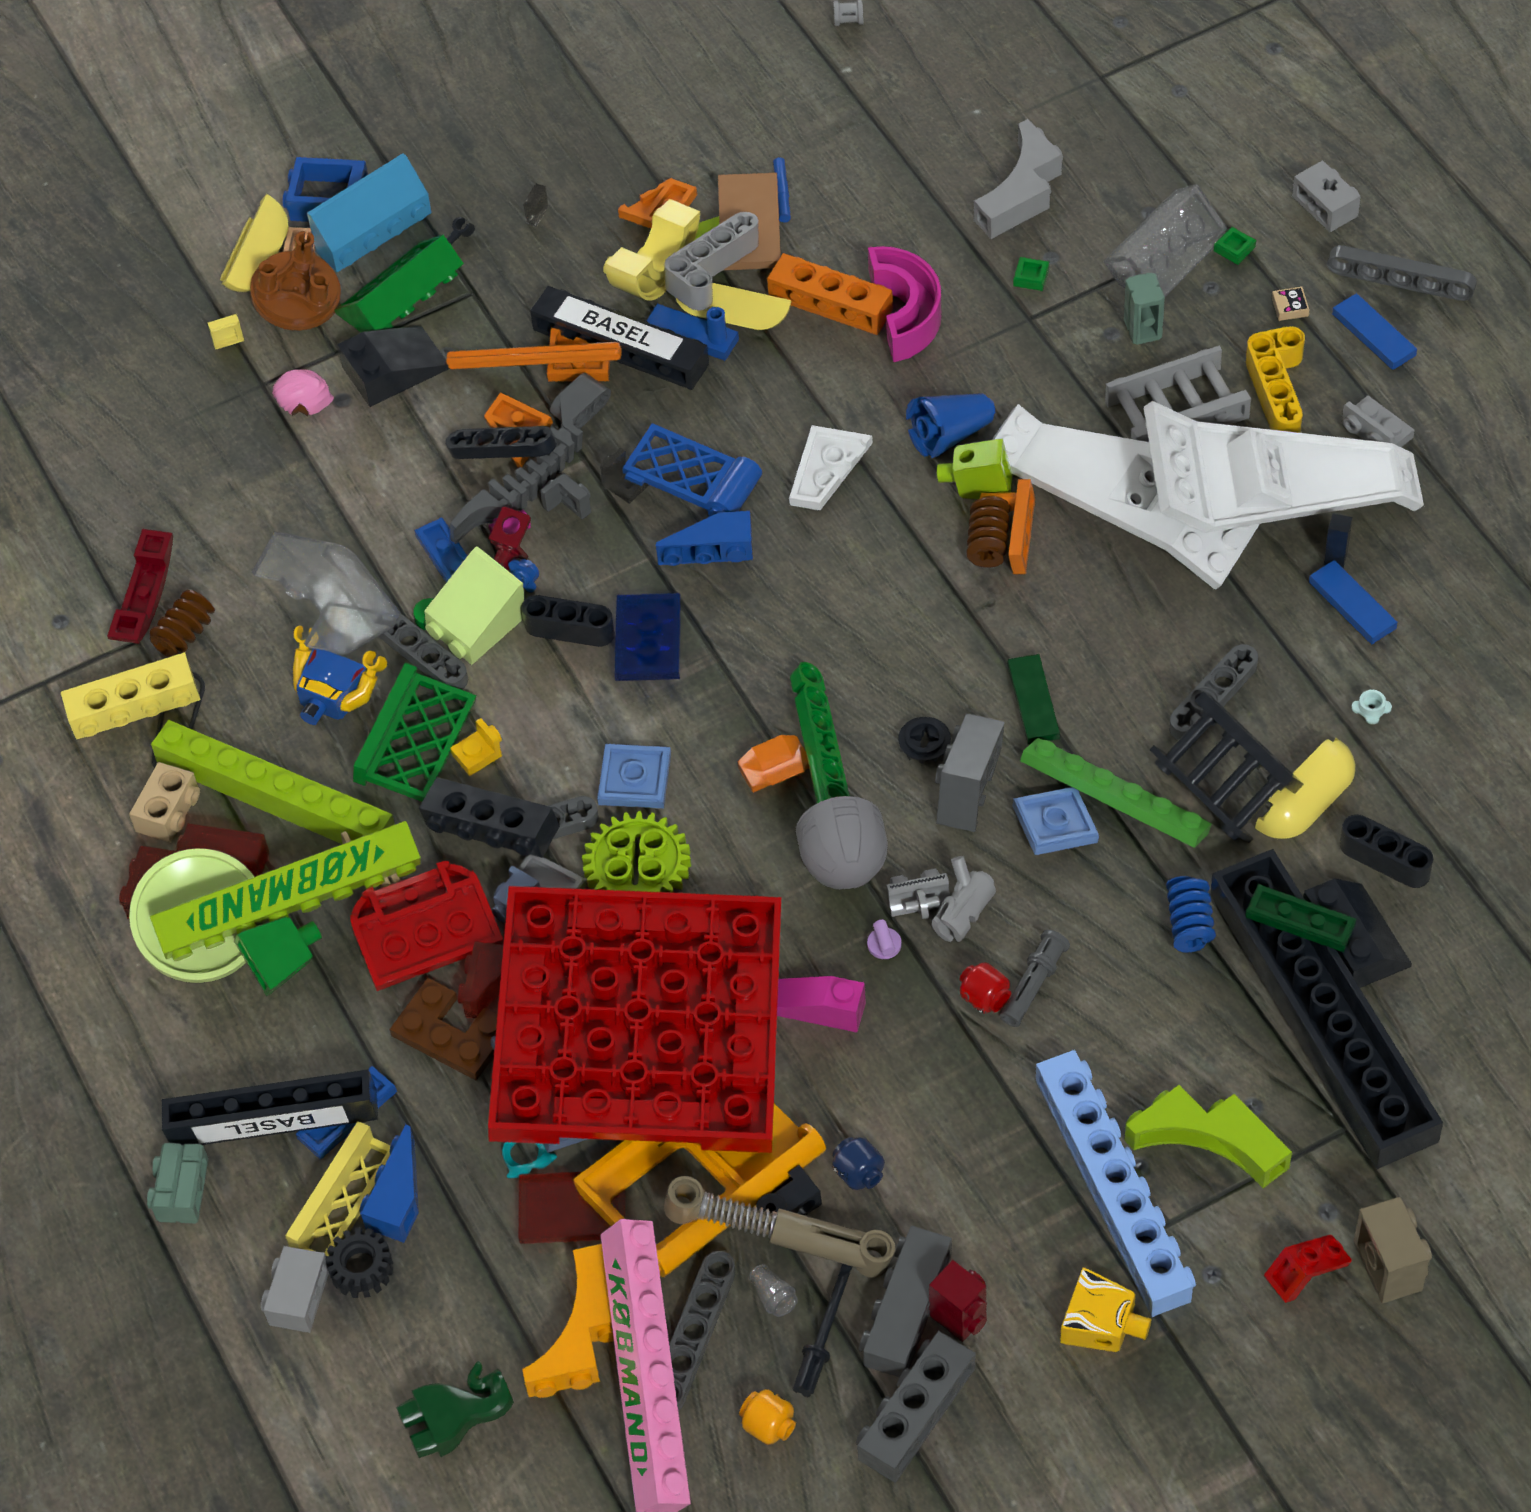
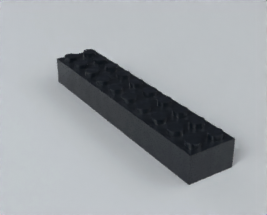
M1274 849L1212 873L1210 891L1212 899L1376 1170L1439 1143L1443 1127L1442 1119L1336 949L1246 918L1247 908L1258 884L1305 900Z

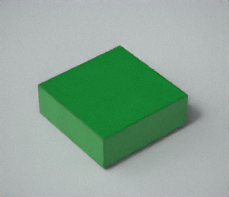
M1231 227L1214 244L1213 251L1238 265L1256 247V240Z
M1020 257L1013 279V286L1043 291L1049 271V262Z

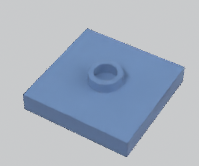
M605 744L597 798L598 805L664 808L671 748Z
M1069 787L1013 799V809L1034 855L1098 843L1099 834L1077 789Z

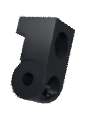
M799 1165L788 1172L789 1183L775 1194L762 1196L757 1201L756 1207L757 1210L762 1207L764 1212L768 1209L769 1213L777 1212L778 1208L806 1216L822 1205L821 1192Z

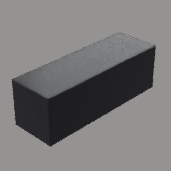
M1332 514L1328 528L1324 565L1335 560L1344 569L1353 517Z

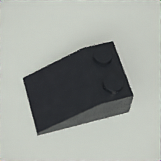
M422 326L364 331L337 344L343 370L369 407L449 370L446 359Z

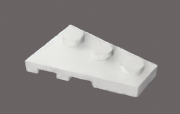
M812 425L790 493V505L821 510L872 445V435Z

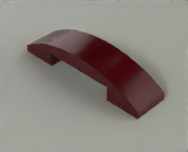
M142 529L134 552L135 568L121 610H115L107 635L108 639L139 644L145 636L154 618L164 589L174 537L172 533Z

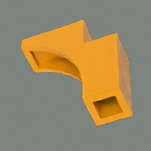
M602 1244L573 1250L577 1272V1291L573 1311L565 1329L554 1345L538 1360L522 1369L528 1397H550L560 1390L569 1388L581 1390L590 1387L593 1383L600 1382L592 1342L600 1341L607 1343L614 1341Z

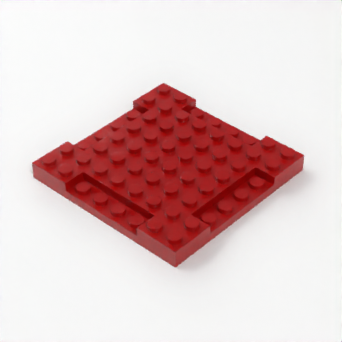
M509 886L488 1119L489 1141L560 1144V1138L678 1142L701 1143V1150L772 1153L782 897Z

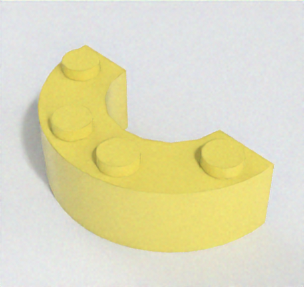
M669 199L661 208H657L652 217V228L649 237L638 253L621 247L613 256L608 257L603 272L606 274L609 283L618 289L648 301L662 296L667 291L665 288V260L696 239L700 211L672 199Z

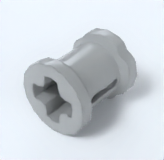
M834 0L835 26H840V23L858 22L859 25H864L862 0L839 3L838 0Z

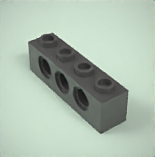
M940 1331L937 1332L932 1341L927 1339L922 1344L917 1354L918 1361L912 1369L906 1368L898 1379V1389L891 1398L887 1396L883 1399L876 1412L878 1417L871 1427L866 1425L861 1430L856 1440L858 1460L894 1483L897 1482L976 1369V1353ZM931 1372H938L943 1377L938 1380H930L926 1375ZM912 1400L923 1404L917 1409H910L905 1406L906 1403ZM891 1429H897L903 1433L897 1438H890L885 1435Z

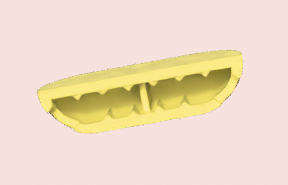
M268 194L260 201V206L254 219L249 217L221 275L222 285L229 290L236 292L250 291L251 280L259 264L279 252L287 235V215L282 206Z
M712 283V305L705 310H693L676 298L680 307L693 316L707 319V311L710 308L720 307L725 312L726 323L754 330H767L780 324L787 316L792 302L788 299Z
M1337 738L1333 742L1329 739L1325 740L1296 769L1293 774L1304 785L1296 794L1286 788L1282 791L1278 790L1268 800L1273 806L1263 817L1257 819L1255 829L1272 838L1287 839L1302 834L1351 784L1355 776L1354 757L1350 749Z

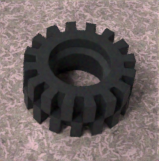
M355 1228V1235H350L349 1230L344 1231L345 1239L341 1240L337 1236L333 1239L335 1247L329 1245L327 1249L329 1256H326V1264L330 1278L335 1288H340L341 1293L346 1296L350 1291L352 1298H358L359 1292H363L364 1298L371 1297L369 1290L374 1289L376 1294L382 1290L380 1283L387 1286L390 1281L388 1275L393 1274V1259L386 1241L384 1242L383 1236L379 1233L375 1236L372 1229L367 1228L366 1233L363 1234L361 1228ZM367 1253L372 1256V1266L364 1272L352 1273L346 1268L348 1259L353 1255Z

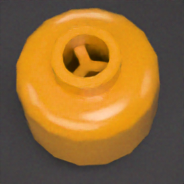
M769 1389L762 1390L759 1393L756 1391L752 1392L746 1398L739 1411V1416L742 1417V1428L766 1445L774 1444L779 1439L785 1441L791 1435L796 1425V1422L792 1420L794 1415L792 1404Z

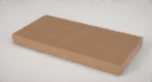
M777 173L718 175L719 224L739 212H751L758 217L759 228L758 247L724 270L774 268L781 257Z

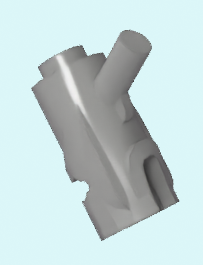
M964 856L951 859L957 883L953 894L944 899L932 920L934 931L943 940L951 942L953 938L959 942L965 937L971 928L970 922L977 921L979 914L996 892L994 880L989 874L983 871L968 872Z

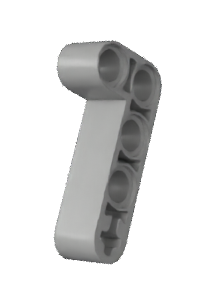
M739 212L670 255L664 263L666 290L693 310L699 311L709 308L713 302L712 277L758 247V217L751 212Z

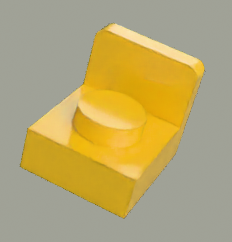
M482 718L475 721L477 728L475 733L450 748L452 756L469 776L502 757L500 748L502 738L500 733L493 725L488 726Z

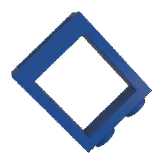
M296 157L294 169H290L288 174L289 189L283 193V207L287 208L290 221L309 222L307 212L330 199L326 197L301 196L304 181L348 183L349 187L368 175L366 161Z

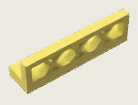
M359 1121L356 1123L285 1235L289 1247L314 1251L309 1248L313 1240L328 1234L331 1241L330 1245L335 1247L333 1239L339 1236L343 1240L345 1239L343 1232L346 1230L351 1231L361 1215L360 1206L363 1198L367 1194L370 1195L375 1186V1176L379 1167L382 1164L385 1165L390 1156V1145L373 1138L370 1126ZM371 1148L385 1154L380 1164L366 1168L364 1159ZM365 1177L367 1186L363 1192L348 1196L346 1188L350 1181ZM347 1206L349 1214L345 1221L330 1225L328 1216L331 1211Z

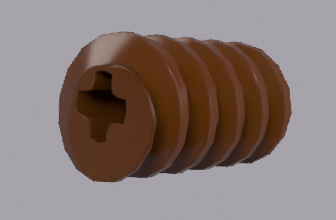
M986 496L974 501L970 507L967 557L976 566L991 568L1001 565L1004 561L1003 556L1007 552V523L1009 522L1010 504L1003 498Z
M194 590L183 591L180 599L174 602L173 608L168 609L165 617L160 618L157 626L150 630L151 643L166 657L178 655L179 652L177 650L186 652L188 650L186 642L194 643L196 640L194 633L201 634L203 632L201 624L209 625L211 623L210 616L207 613H215V608L200 593Z

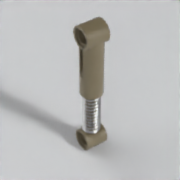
M689 1176L677 1177L671 1182L664 1202L666 1216L677 1224H686L693 1220L697 1221V1218L701 1220L707 1219L708 1222L710 1219H713V1223L719 1221V1224L722 1225L724 1222L726 1227L731 1224L732 1229L735 1226H738V1230L744 1228V1232H747L749 1229L751 1234L756 1231L757 1236L763 1233V1238L769 1235V1243L856 1267L866 1277L876 1278L882 1276L887 1271L895 1252L893 1238L882 1230H872L866 1233L778 1208L777 1212L769 1213L768 1209L764 1212L762 1207L757 1210L756 1205L751 1208V1205L748 1204L746 1207L744 1202L739 1205L738 1201L732 1203V1199L726 1201L725 1197L721 1200L719 1195L714 1198L713 1193L705 1192L702 1185L696 1179ZM685 1197L688 1198L691 1201V1203H681L676 1198ZM874 1250L881 1255V1257H873L868 1253V1251Z

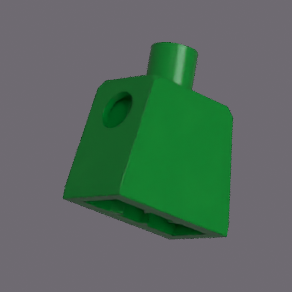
M287 916L237 934L234 943L267 997L311 961L313 956L307 946L322 939V936L313 921L297 929L291 918Z

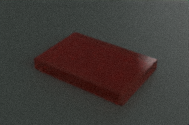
M583 1171L519 1175L520 1244L601 1240V1234L611 1226L578 1192L573 1179ZM624 1189L610 1203L626 1219V1189Z

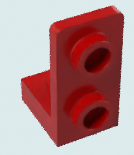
M1329 1234L1285 1247L1266 1271L1264 1277L1283 1301L1287 1303L1297 1298L1312 1277L1347 1267L1352 1262V1259L1346 1253L1342 1244L1333 1235Z

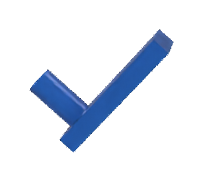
M657 304L646 320L652 325L663 329H670L676 334L701 341L708 346V355L726 361L739 340L738 331L726 328L725 312L720 307L710 308L707 311L706 321Z

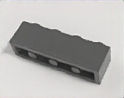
M912 1225L907 1237H900L895 1251V1257L898 1258L895 1268H888L884 1279L883 1288L886 1289L883 1300L877 1299L873 1307L871 1319L875 1320L871 1331L865 1330L860 1342L859 1351L863 1352L865 1367L896 1377H900L906 1368H910L930 1315L929 1284L950 1261L952 1255L951 1237Z

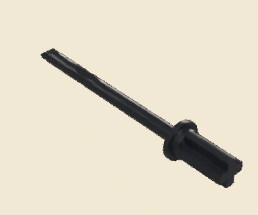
M842 1264L814 1345L808 1344L802 1349L804 1358L794 1383L793 1391L801 1393L804 1397H810L811 1394H814L823 1365L829 1362L831 1357L824 1347L853 1266Z

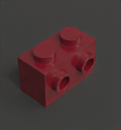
M952 1260L929 1284L930 1317L962 1342L971 1333L976 1335L980 1332L987 1321L985 1281L977 1272L973 1270L967 1271Z

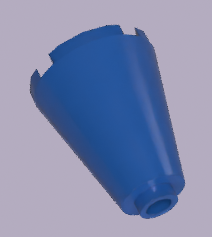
M983 393L925 396L912 399L907 405L906 420L911 419L913 427L908 430L909 436L921 455L924 457L930 455L931 458L938 457L991 423L995 414V405Z

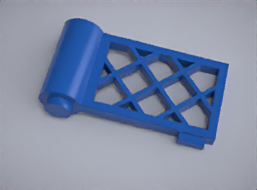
M652 423L623 466V473L626 474V480L640 486L647 483L706 509L710 517L719 512L740 511L761 478L762 469L749 458L737 457L734 459ZM654 436L666 440L668 446L652 449L650 442ZM687 449L694 452L696 458L680 461L677 452ZM672 454L675 463L658 466L655 457ZM651 459L654 468L640 470L634 466L637 461ZM715 461L723 465L721 470L707 473L704 464ZM699 465L702 475L686 479L683 469ZM678 470L681 478L679 481L670 483L663 479L662 474ZM706 483L708 490L704 496H700L691 492L689 486Z

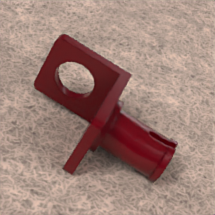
M502 507L489 540L497 550L494 560L509 571V563L514 558L528 559V555L520 547V544L529 526L531 517L511 508ZM508 518H517L520 522L519 529L513 534H507L503 531V523Z

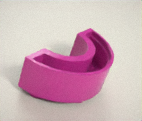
M893 247L868 248V266L871 282L891 289L892 296H896L906 303L898 312L886 315L887 341L892 360L897 362L909 359L926 348L939 330L941 324V286L938 276L925 260L909 251Z

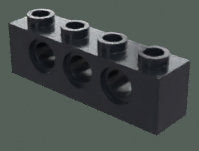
M436 777L419 807L427 827L434 832L451 833L467 841L472 839L481 841L493 848L503 847L511 849L523 856L533 855L543 858L560 827L552 807Z

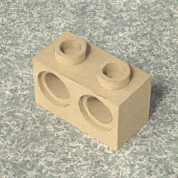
M157 763L129 814L135 832L172 842L176 832L182 830L187 812L191 806L197 803L200 795V788L197 785L193 772L164 763Z

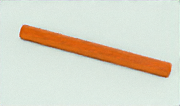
M618 342L450 351L447 353L446 364H448L449 369L614 361L621 358L622 349Z

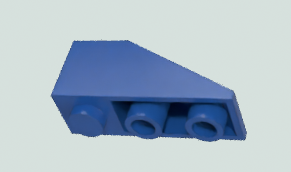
M750 511L719 512L656 542L658 565L676 566L691 563L708 564L711 562L753 560Z
M405 1125L400 1136L396 1135L390 1146V1156L386 1164H382L379 1167L375 1176V1186L370 1195H365L360 1206V1214L366 1230L367 1228L372 1229L375 1233L403 1243L419 1214L415 1141L411 1126Z

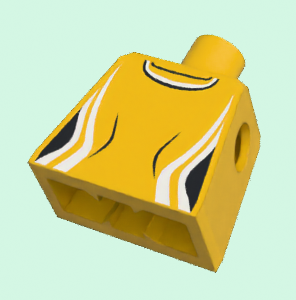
M1082 1268L1061 1326V1343L1118 1352L1121 1349L1125 1334L1146 1340L1152 1319L1133 1313L1136 1295L1133 1291L1089 1269Z

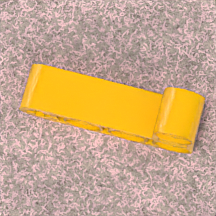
M1293 326L1251 335L1247 341L1246 367L1270 429L1301 433L1303 413L1286 369L1295 367L1302 362L1305 334L1302 330Z

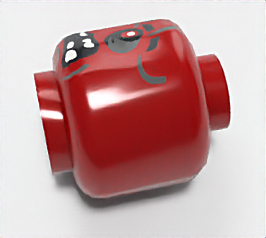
M987 962L979 963L976 966H968L959 978L961 982V998L983 1014L991 1011L994 1013L998 1012L1006 1005L1011 996L1009 979Z

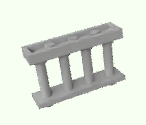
M1219 345L1106 383L1105 404L1107 407L1121 403L1134 425L1131 428V439L1149 442L1145 425L1146 421L1134 402V398L1150 394L1154 402L1173 410L1161 389L1178 384L1191 406L1190 409L1178 413L1197 422L1231 425L1249 418L1251 397L1246 390L1237 393L1230 392L1218 371L1221 369L1222 349ZM1206 375L1218 394L1219 399L1203 403L1190 380Z

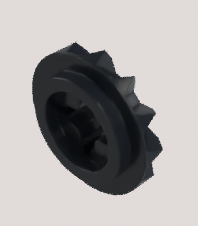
M914 718L908 721L899 732L900 751L907 755L909 761L916 759L923 764L925 761L933 760L936 763L938 757L945 755L947 745H951L950 731L943 722L936 718ZM926 732L929 742L925 748H922L920 741Z

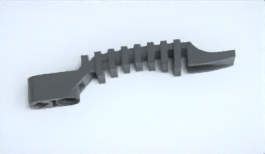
M582 373L555 398L550 408V413L560 420L559 430L554 427L551 428L557 441L556 448L545 456L536 457L537 463L530 459L526 463L528 473L519 467L515 471L517 481L508 473L502 477L504 487L494 478L488 482L490 493L482 489L450 523V540L457 544L475 527L486 523H493V519L498 518L502 507H508L516 511L518 509L523 510L527 507L528 500L531 502L537 498V491L541 492L547 481L556 479V472L561 473L565 469V462L570 463L574 459V451L577 453L582 449L583 431L580 429L606 405L610 398L611 390L587 373Z

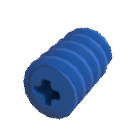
M1189 876L1172 878L1168 880L1166 887L1170 903L1169 911L1171 914V925L1173 926L1174 948L1184 953L1199 951L1205 947L1206 943H1209L1216 937V932L1212 929L1214 926V919L1211 917L1213 909L1209 905L1211 896L1207 893L1210 889L1209 882Z

